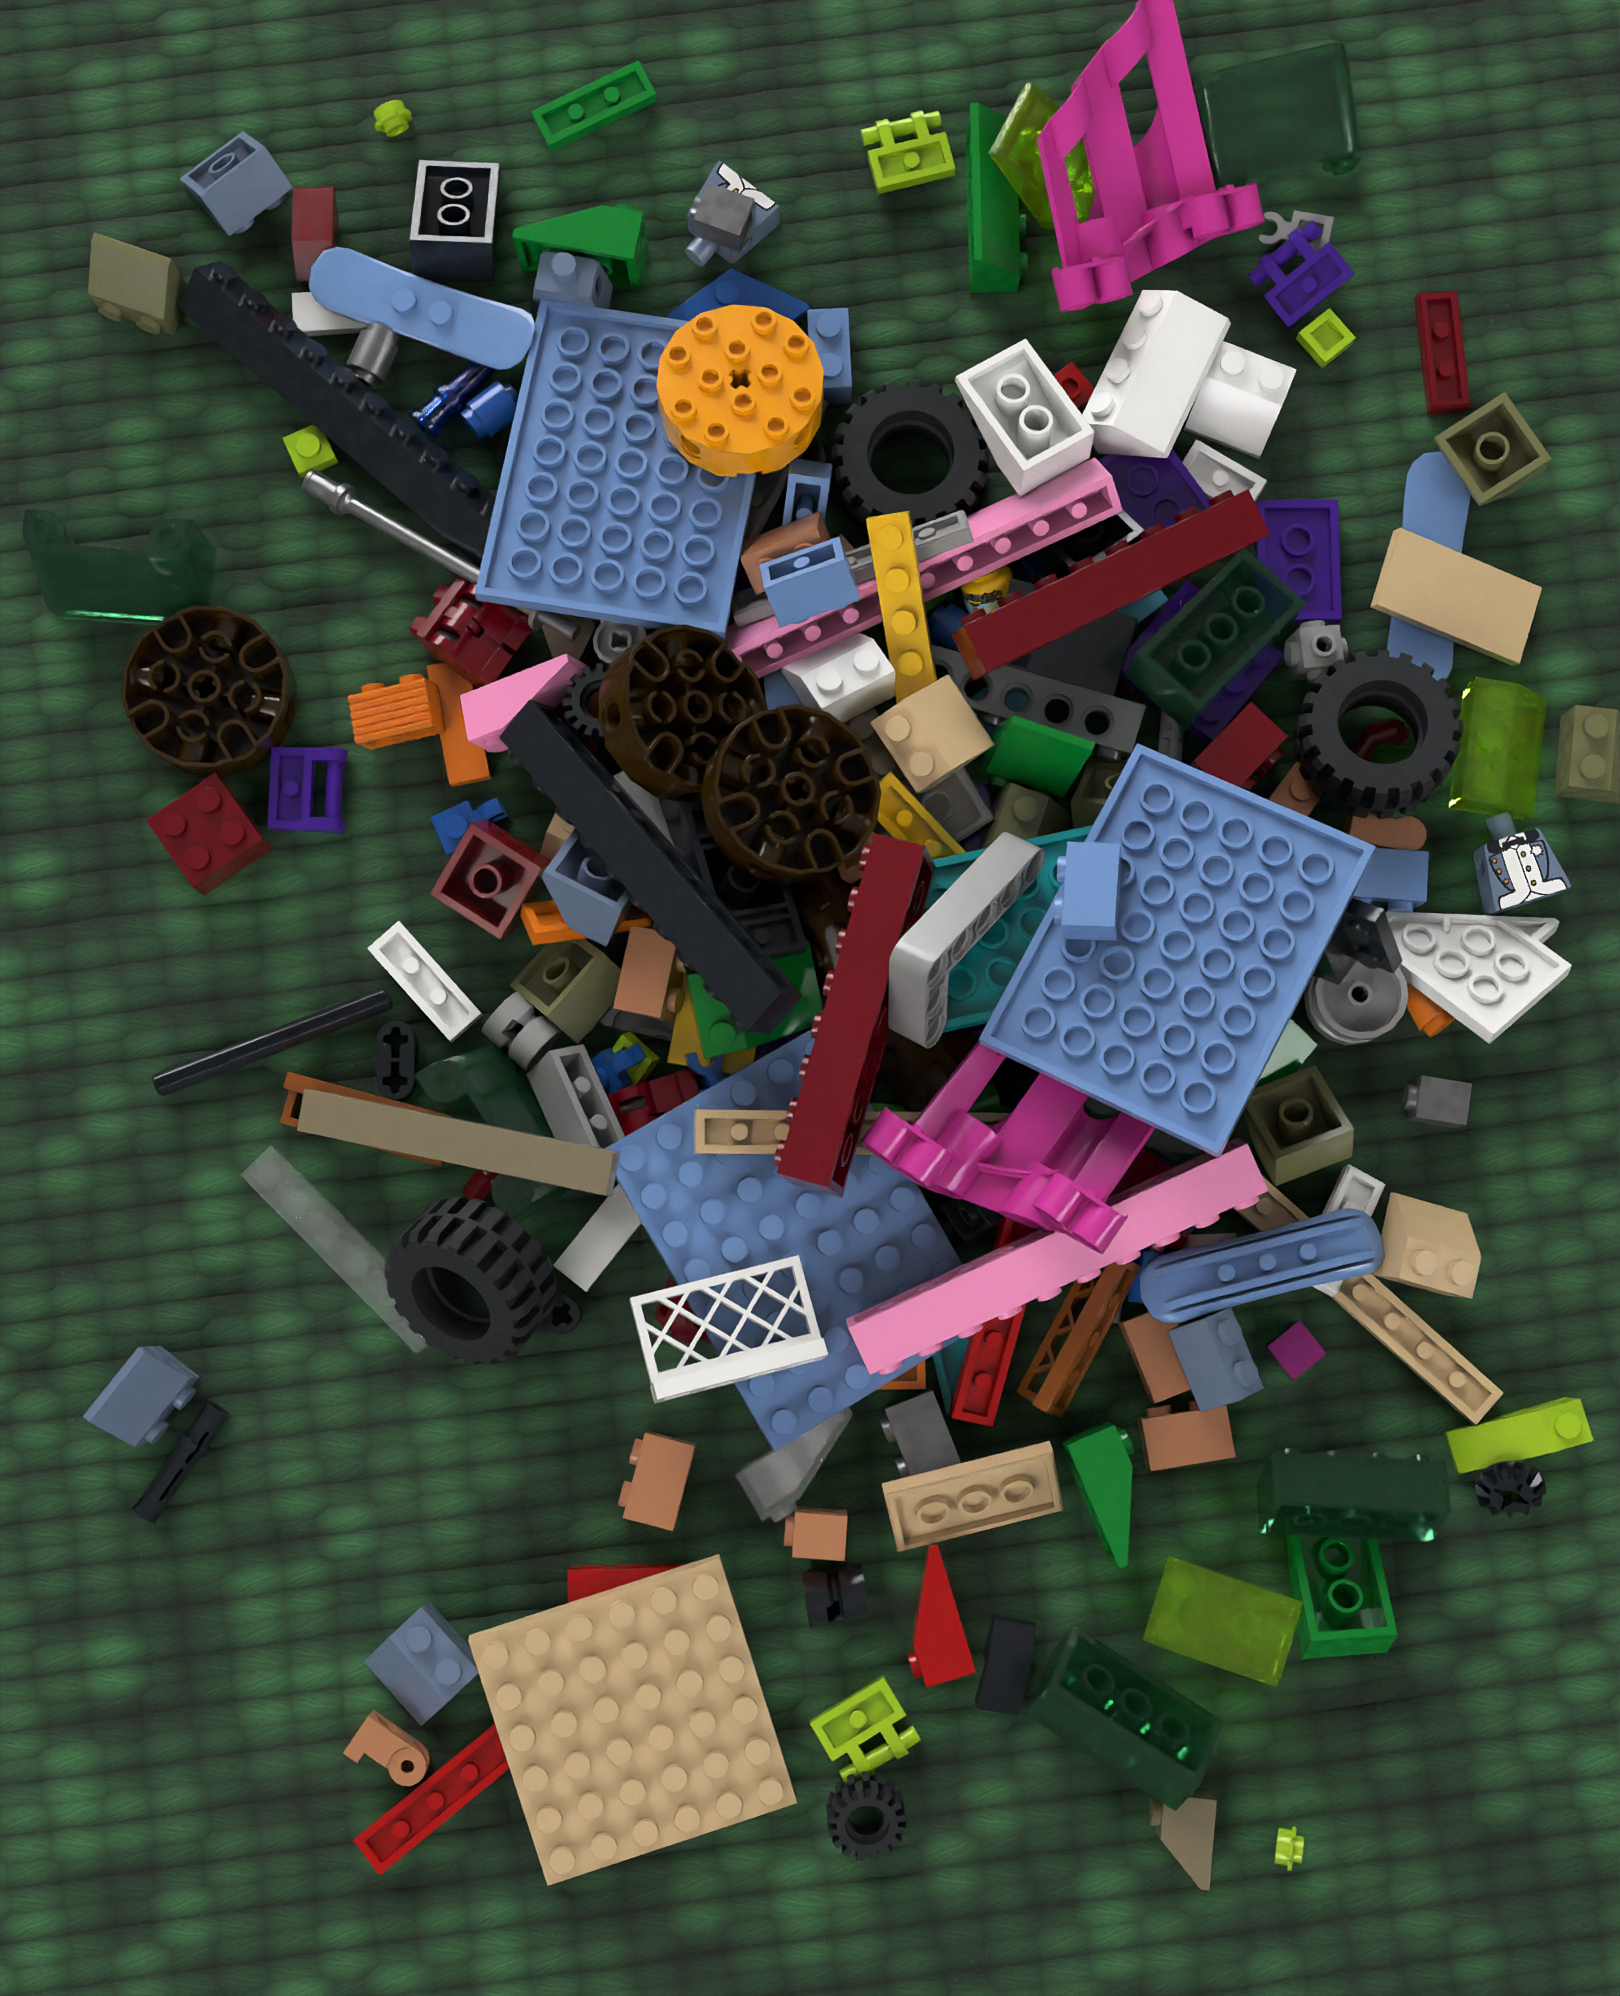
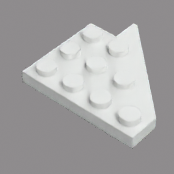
M1386 912L1403 960L1399 967L1406 981L1489 1044L1568 976L1572 967L1570 963L1542 944L1556 932L1560 922L1555 918Z

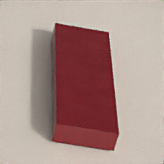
M1458 291L1417 293L1414 303L1427 415L1467 412L1471 407Z

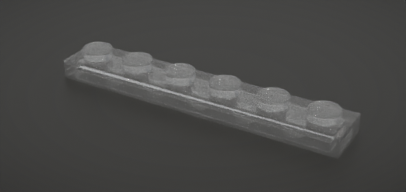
M270 1145L241 1176L416 1354H420L428 1346L425 1343L426 1339L419 1333L415 1335L408 1327L409 1322L404 1316L400 1317L394 1308L396 1301L394 1298L389 1297L387 1291L388 1280L385 1279V1263L387 1260L274 1146Z

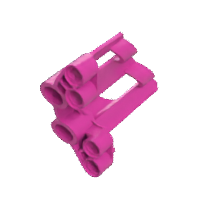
M1139 0L1135 4L1136 8L1122 27L1105 41L1071 86L1072 94L1050 117L1037 138L1063 269H1059L1058 266L1051 269L1060 312L1080 311L1095 303L1103 304L1131 296L1133 294L1131 282L1179 258L1211 239L1252 228L1265 222L1256 181L1238 188H1234L1233 184L1226 185L1218 190L1215 188L1173 0ZM1146 52L1158 108L1148 132L1138 144L1133 146L1119 82L1133 69ZM1082 138L1095 195L1087 221L1079 224L1064 157Z
M978 1041L911 1125L892 1113L887 1108V1105H885L860 1141L863 1146L893 1170L909 1177L911 1181L926 1189L948 1197L966 1200L998 1212L1017 1223L1040 1231H1055L1065 1234L1086 1247L1103 1254L1128 1218V1215L1123 1216L1105 1204V1201L1153 1133L1155 1127L1123 1112L1108 1119L1089 1117L1084 1111V1104L1090 1096L1039 1073L1013 1112L1001 1122L989 1128L967 1112L1006 1056L981 1045Z

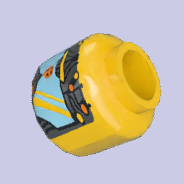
M1007 565L961 585V592L969 614L981 608H984L986 614L999 609L997 601L1006 597L1010 581L1014 579L1012 571Z

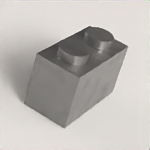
M929 1389L884 1407L887 1417L880 1419V1423L888 1443L897 1441L902 1458L895 1460L902 1478L961 1463L933 1390Z

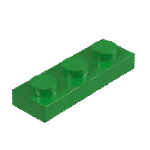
M638 60L531 111V114L551 153L657 102V94Z

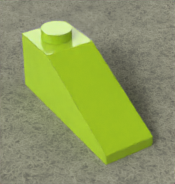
M1563 1397L1480 1421L1476 1425L1470 1424L1444 1432L1457 1474L1487 1468L1492 1464L1502 1461H1519L1554 1453L1594 1441L1581 1399Z

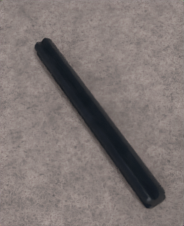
M385 988L373 990L156 1073L152 1076L153 1085L159 1095H169L391 1010L393 1007L391 997Z

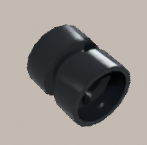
M861 1563L838 1566L835 1574H829L826 1569L802 1572L810 1629L833 1626L837 1618H842L846 1623L870 1620Z

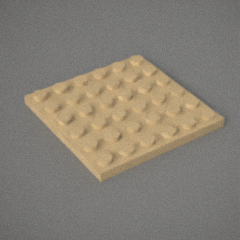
M719 1554L469 1635L468 1642L548 1886L797 1803L796 1794Z

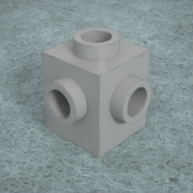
M1322 620L1305 622L1285 641L1284 658L1286 665L1289 666L1290 681L1307 680V683H1313L1320 673L1327 674L1329 665L1339 659L1347 661L1348 645L1344 637L1341 638L1340 625L1325 626V621Z

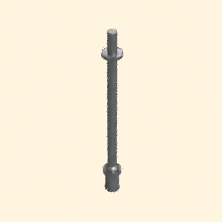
M316 469L309 471L302 483V491L329 505L331 512L338 516L351 513L471 583L477 584L480 568L357 499L356 490L347 483L339 484ZM515 607L529 615L528 625L535 631L545 624L571 640H575L580 634L581 626L559 613Z

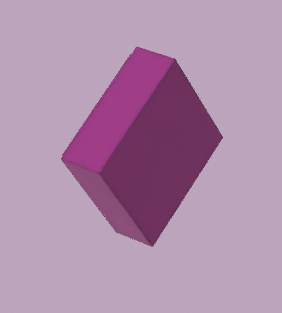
M1296 1320L1264 1346L1291 1380L1298 1378L1327 1354L1300 1320Z

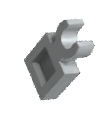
M1294 210L1292 221L1286 222L1278 213L1266 212L1264 213V219L1275 222L1278 228L1272 236L1259 235V241L1265 245H1275L1281 240L1288 241L1287 235L1296 228L1300 231L1313 220L1322 232L1309 243L1317 252L1330 241L1334 217Z

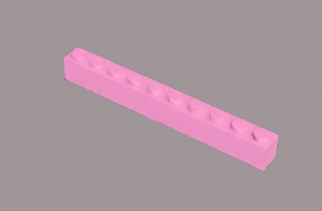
M1094 457L1022 496L1016 493L966 516L974 542L918 562L924 602L1122 512L1112 475ZM876 578L857 584L860 600L850 603L845 608L830 610L810 617L803 623L790 624L780 628L775 615L739 628L736 623H733L727 627L724 639L727 644L725 646L735 654L740 662L746 660L758 679L785 665L883 622Z
M1236 1138L1226 1143L1219 1158L1205 1152L1108 1197L1105 1204L1123 1216L1128 1215V1218L1103 1254L1086 1247L1065 1234L1055 1231L1044 1232L1037 1230L847 1318L846 1323L869 1374L872 1375L879 1371L880 1375H886L904 1365L902 1360L918 1353L920 1357L935 1353L943 1347L942 1342L956 1335L959 1338L969 1337L979 1332L983 1328L982 1323L998 1317L999 1320H1004L1022 1311L1021 1305L1037 1298L1039 1302L1057 1296L1062 1292L1061 1287L1072 1281L1077 1280V1283L1088 1282L1102 1273L1101 1268L1113 1262H1116L1117 1265L1129 1263L1141 1255L1139 1250L1152 1244H1156L1157 1247L1168 1245L1180 1238V1231L1193 1225L1196 1228L1209 1226L1220 1219L1219 1213L1232 1207L1235 1210L1248 1208L1256 1204L1260 1200L1258 1195L1267 1192L1268 1188L1248 1143L1240 1138Z

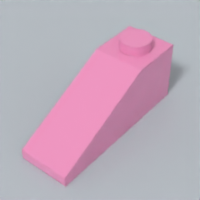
M564 654L460 695L468 741L486 749L488 752L495 753L507 750V746L499 737L525 704L532 700L555 708L566 697L564 690L566 685L572 686L571 678L576 673L579 677L584 674L582 668L587 667V665L568 654Z

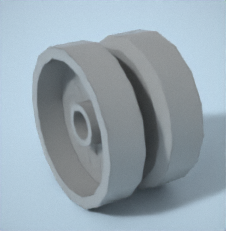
M1358 960L1339 985L1312 975L1304 993L1306 1014L1314 1029L1328 1040L1343 1045L1364 1044L1393 1029L1404 1015L1409 998L1407 981L1400 967L1394 973L1378 967L1376 969L1367 968ZM1353 989L1357 992L1355 997L1357 1001H1355L1352 997Z

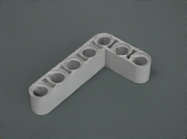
M1003 832L898 941L889 960L888 1025L891 1030L927 1049L936 1044L944 1031L947 1020L948 973L1034 882L1045 862L1046 854L1044 849L1008 832Z

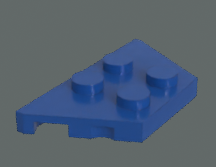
M730 268L670 312L667 318L691 321L703 312L728 305H743L768 308L793 320L797 324L807 316V310L810 307L807 303Z

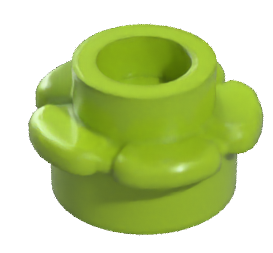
M401 100L386 102L377 107L373 113L377 121L374 125L375 129L386 132V135L389 137L404 133L409 128L408 123L412 119L411 111L405 108Z
M1292 1826V1830L1278 1829L1275 1864L1288 1866L1287 1871L1292 1870L1293 1862L1302 1864L1305 1837L1296 1835L1297 1828L1295 1826Z

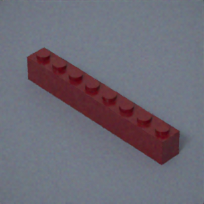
M1231 489L1210 499L1208 502L1211 507L1199 512L1196 506L1189 508L1173 517L1176 524L1164 529L1162 523H1158L1139 533L1141 541L1129 546L1126 539L1105 549L1106 557L1095 563L1090 556L1073 564L1068 568L1071 574L1058 580L1056 573L1034 583L1035 591L1024 597L1019 590L997 601L999 609L989 614H986L984 608H981L961 618L963 626L954 632L952 637L973 679L976 680L1248 548L1270 535L1249 489L1235 496Z

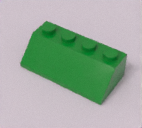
M970 103L965 139L969 293L1017 292L1020 277H1027V252H1020L1019 240L1026 238V214H1019L1018 200H1025V175H1018L1017 162L1024 161V137H1017L1015 120L980 103Z

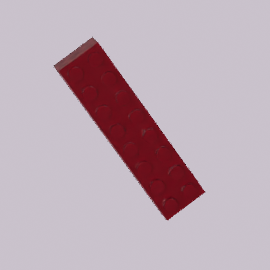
M875 833L871 846L865 845L861 854L859 869L863 871L859 887L854 886L848 899L847 911L851 913L847 929L842 928L837 937L835 953L840 955L835 971L829 970L825 979L823 995L827 996L823 1013L817 1012L812 1024L811 1037L815 1038L811 1055L806 1054L801 1062L799 1080L803 1081L799 1097L791 1099L786 1117L787 1123H791L787 1139L780 1140L774 1157V1165L779 1166L777 1174L791 1184L841 1198L844 1194L890 1032L888 1025L890 956L898 941L922 917L936 869L925 845Z

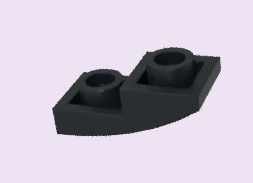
M956 1198L933 1212L954 1249L1004 1218L998 1212Z
M993 1615L983 1650L985 1664L975 1696L977 1709L1019 1716L1032 1659L1036 1631L1035 1622Z

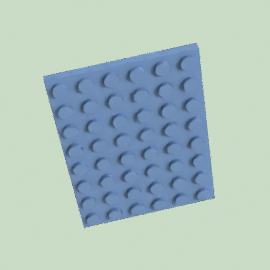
M540 299L535 321V332L529 348L475 589L477 601L656 629L685 624L709 630L725 639L740 565L739 557L743 549L757 472L752 474L737 473V477L717 476L688 462L667 438L658 408L656 385L659 359L675 331L689 321Z
M1137 743L1085 842L1120 843L1122 870L1117 941L1064 939L1061 924L1054 923L1055 898H1063L1064 883H1062L980 1035L979 1042L989 1049L1219 1158L1375 853L1376 846Z
M811 1029L605 1148L620 1152L615 1178L677 1286L799 1255L820 1336L824 1338L828 1355L820 1361L734 1383L774 1452L935 1354L932 1353L920 1357L917 1353L902 1360L904 1365L894 1372L880 1375L878 1371L870 1375L848 1329L847 1318L963 1265L917 1184L911 1181L909 1177L893 1170L875 1155H854L844 1194L841 1198L791 1184L777 1174L779 1166L774 1165L775 1154H694V1110L696 1109L788 1110L791 1099L799 1097L803 1081L799 1080L801 1062L806 1054L811 1055L815 1038L811 1037ZM869 1102L867 1111H874ZM788 1268L774 1272L766 1286L788 1299L796 1286L792 1269ZM767 1274L752 1278L762 1283ZM740 1280L731 1283L724 1297L746 1310L758 1289ZM725 1284L710 1289L720 1294ZM702 1291L690 1293L686 1299L694 1315L703 1321L716 1301ZM762 1292L750 1313L773 1326L784 1305ZM797 1293L793 1302L802 1307ZM720 1303L708 1324L731 1337L742 1315ZM788 1308L777 1329L793 1338L809 1334L805 1317ZM746 1319L735 1340L751 1349L762 1345L769 1331ZM704 1329L707 1338L719 1357L727 1342ZM773 1334L768 1344L783 1341V1339ZM956 1335L943 1341V1347L940 1350L960 1339L959 1336ZM731 1345L726 1355L740 1352L741 1350Z

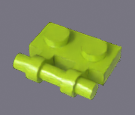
M920 110L910 113L909 118L893 122L884 119L876 121L873 127L860 130L864 146L878 142L881 148L868 150L867 156L877 195L955 176L956 168L946 132L929 134V130L942 127L939 111L924 114ZM911 134L916 138L897 144L894 142V138Z
M884 1675L810 1720L811 1727L831 1761L836 1760L845 1753H848L852 1763L839 1770L846 1785H848V1775L854 1773L857 1781L862 1778L861 1772L869 1771V1776L872 1777L876 1774L874 1769L894 1757L899 1760L909 1754L908 1748L921 1741L913 1725L899 1734L892 1725L905 1717L906 1712ZM881 1732L886 1742L865 1754L860 1744Z

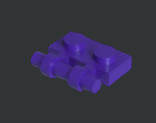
M1313 220L1300 231L1297 228L1287 235L1288 241L1271 255L1268 253L1257 260L1260 264L1247 274L1256 287L1268 277H1271L1276 286L1267 292L1264 297L1288 328H1291L1355 275L1330 241L1317 252L1312 248L1309 243L1322 233ZM1297 253H1300L1306 261L1286 277L1280 267Z

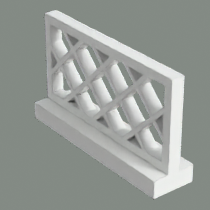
M799 1255L629 1299L651 1383L650 1389L654 1404L820 1361L828 1355L824 1338L820 1336ZM791 1268L796 1286L787 1299L766 1285L774 1272ZM767 1274L762 1283L752 1278ZM743 1280L758 1289L746 1310L724 1297L732 1282ZM725 1284L720 1294L710 1289ZM702 1291L716 1300L704 1321L682 1308L690 1293ZM762 1292L784 1305L773 1326L750 1313ZM797 1293L802 1307L793 1302ZM683 1295L678 1305L668 1300L669 1298ZM658 1301L673 1310L662 1332L645 1322L642 1305ZM720 1303L742 1315L731 1337L708 1324ZM788 1308L805 1317L809 1334L793 1338L777 1329ZM677 1314L700 1326L689 1347L666 1335ZM746 1319L769 1331L761 1346L751 1349L735 1340ZM704 1329L727 1342L717 1358L708 1360L693 1351ZM648 1332L658 1337L653 1347L651 1346ZM773 1334L783 1339V1341L768 1344ZM662 1340L685 1353L677 1368L658 1373L654 1353ZM731 1345L741 1350L740 1352L726 1355ZM689 1356L699 1361L698 1363L683 1366Z

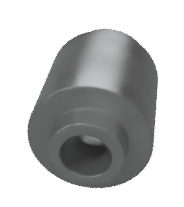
M369 323L366 330L360 331L345 365L346 368L352 370L358 380L368 388H372L374 384L382 385L398 351V346L396 345L399 338L398 335L385 326Z

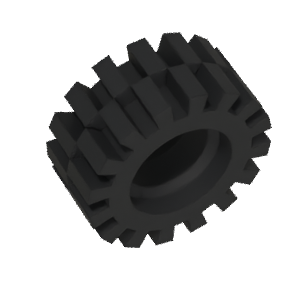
M603 663L596 664V669L590 671L589 666L582 668L584 674L580 677L575 673L571 678L572 686L566 685L564 690L566 699H563L565 714L572 729L576 734L579 733L584 741L589 742V740H593L594 744L599 746L603 745L605 738L599 719L592 717L587 712V703L589 698L599 691L608 669H605Z
M869 1771L861 1772L862 1780L856 1781L853 1773L847 1776V1786L840 1780L835 1785L836 1793L831 1791L828 1796L826 1812L829 1837L832 1836L833 1845L837 1849L842 1846V1854L847 1857L851 1855L852 1851H855L856 1860L864 1861V1853L871 1854V1861L879 1859V1850H882L885 1856L891 1854V1843L898 1847L902 1842L901 1834L905 1835L907 1820L903 1795L900 1789L896 1791V1785L891 1779L885 1784L884 1775L876 1773L875 1779L870 1780ZM863 1806L877 1807L883 1813L882 1819L870 1826L856 1825L851 1822L849 1817L852 1811Z

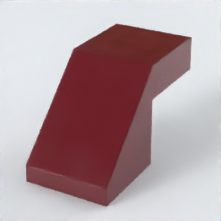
M335 186L293 188L292 248L297 281H309L311 267L324 250L336 247L335 234L339 228Z

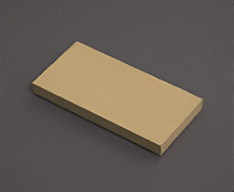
M1400 527L1393 531L1370 607L1514 666L1520 664L1542 587Z
M1050 1441L881 1483L898 1552L1063 1510L1055 1458Z

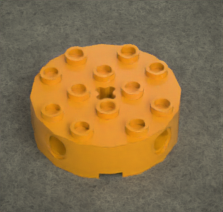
M728 305L700 313L675 331L660 356L656 388L658 408L667 438L688 462L717 476L737 477V473L752 474L762 471L763 475L781 470L806 451L821 425L824 369L815 344L793 320L768 308Z

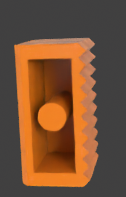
M422 674L402 676L399 678V684L388 687L383 683L367 684L361 687V693L348 696L354 741L357 745L366 749L375 750L376 748H383L392 744L405 743L406 741L445 733L438 684L424 678Z

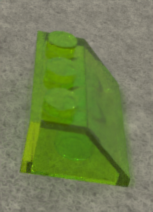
M1476 677L1464 688L1460 720L1463 722V735L1459 741L1461 748L1454 762L1449 802L1450 809L1490 815L1509 812L1511 818L1530 821L1533 819L1547 706L1546 698L1519 683Z

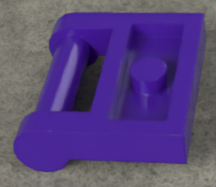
M271 747L268 829L272 832L345 833V820L341 818L343 765L348 763V751L340 748ZM315 763L327 764L325 817H313Z

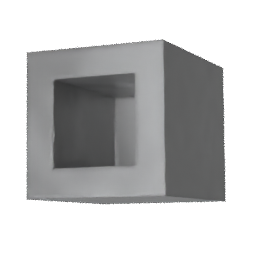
M708 182L703 196L697 195L690 211V219L694 220L695 237L741 253L755 219L754 198Z
M1423 1075L1413 1078L1411 1084L1405 1086L1402 1098V1108L1407 1109L1406 1120L1450 1128L1466 1126L1472 1084Z

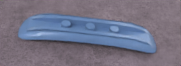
M335 247L324 250L311 267L309 289L314 299L325 309L365 324H380L396 334L433 346L479 365L499 370L513 368L523 361L532 344L536 325L531 314L525 310L432 282L352 249Z
M1441 451L1424 453L1412 463L1406 478L1401 528L1462 553L1471 494ZM1391 616L1387 639V650L1390 651L1389 657L1399 658L1401 652L1413 656L1411 663L1421 667L1425 662L1434 668L1435 671L1432 677L1437 681L1441 678H1448L1453 664L1454 642Z
M1347 1208L1266 1231L1158 1256L1147 1263L1140 1275L1141 1299L1153 1318L1164 1323H1181L1269 1296L1368 1275L1377 1270L1384 1259L1382 1237L1374 1220L1368 1214L1361 1210Z

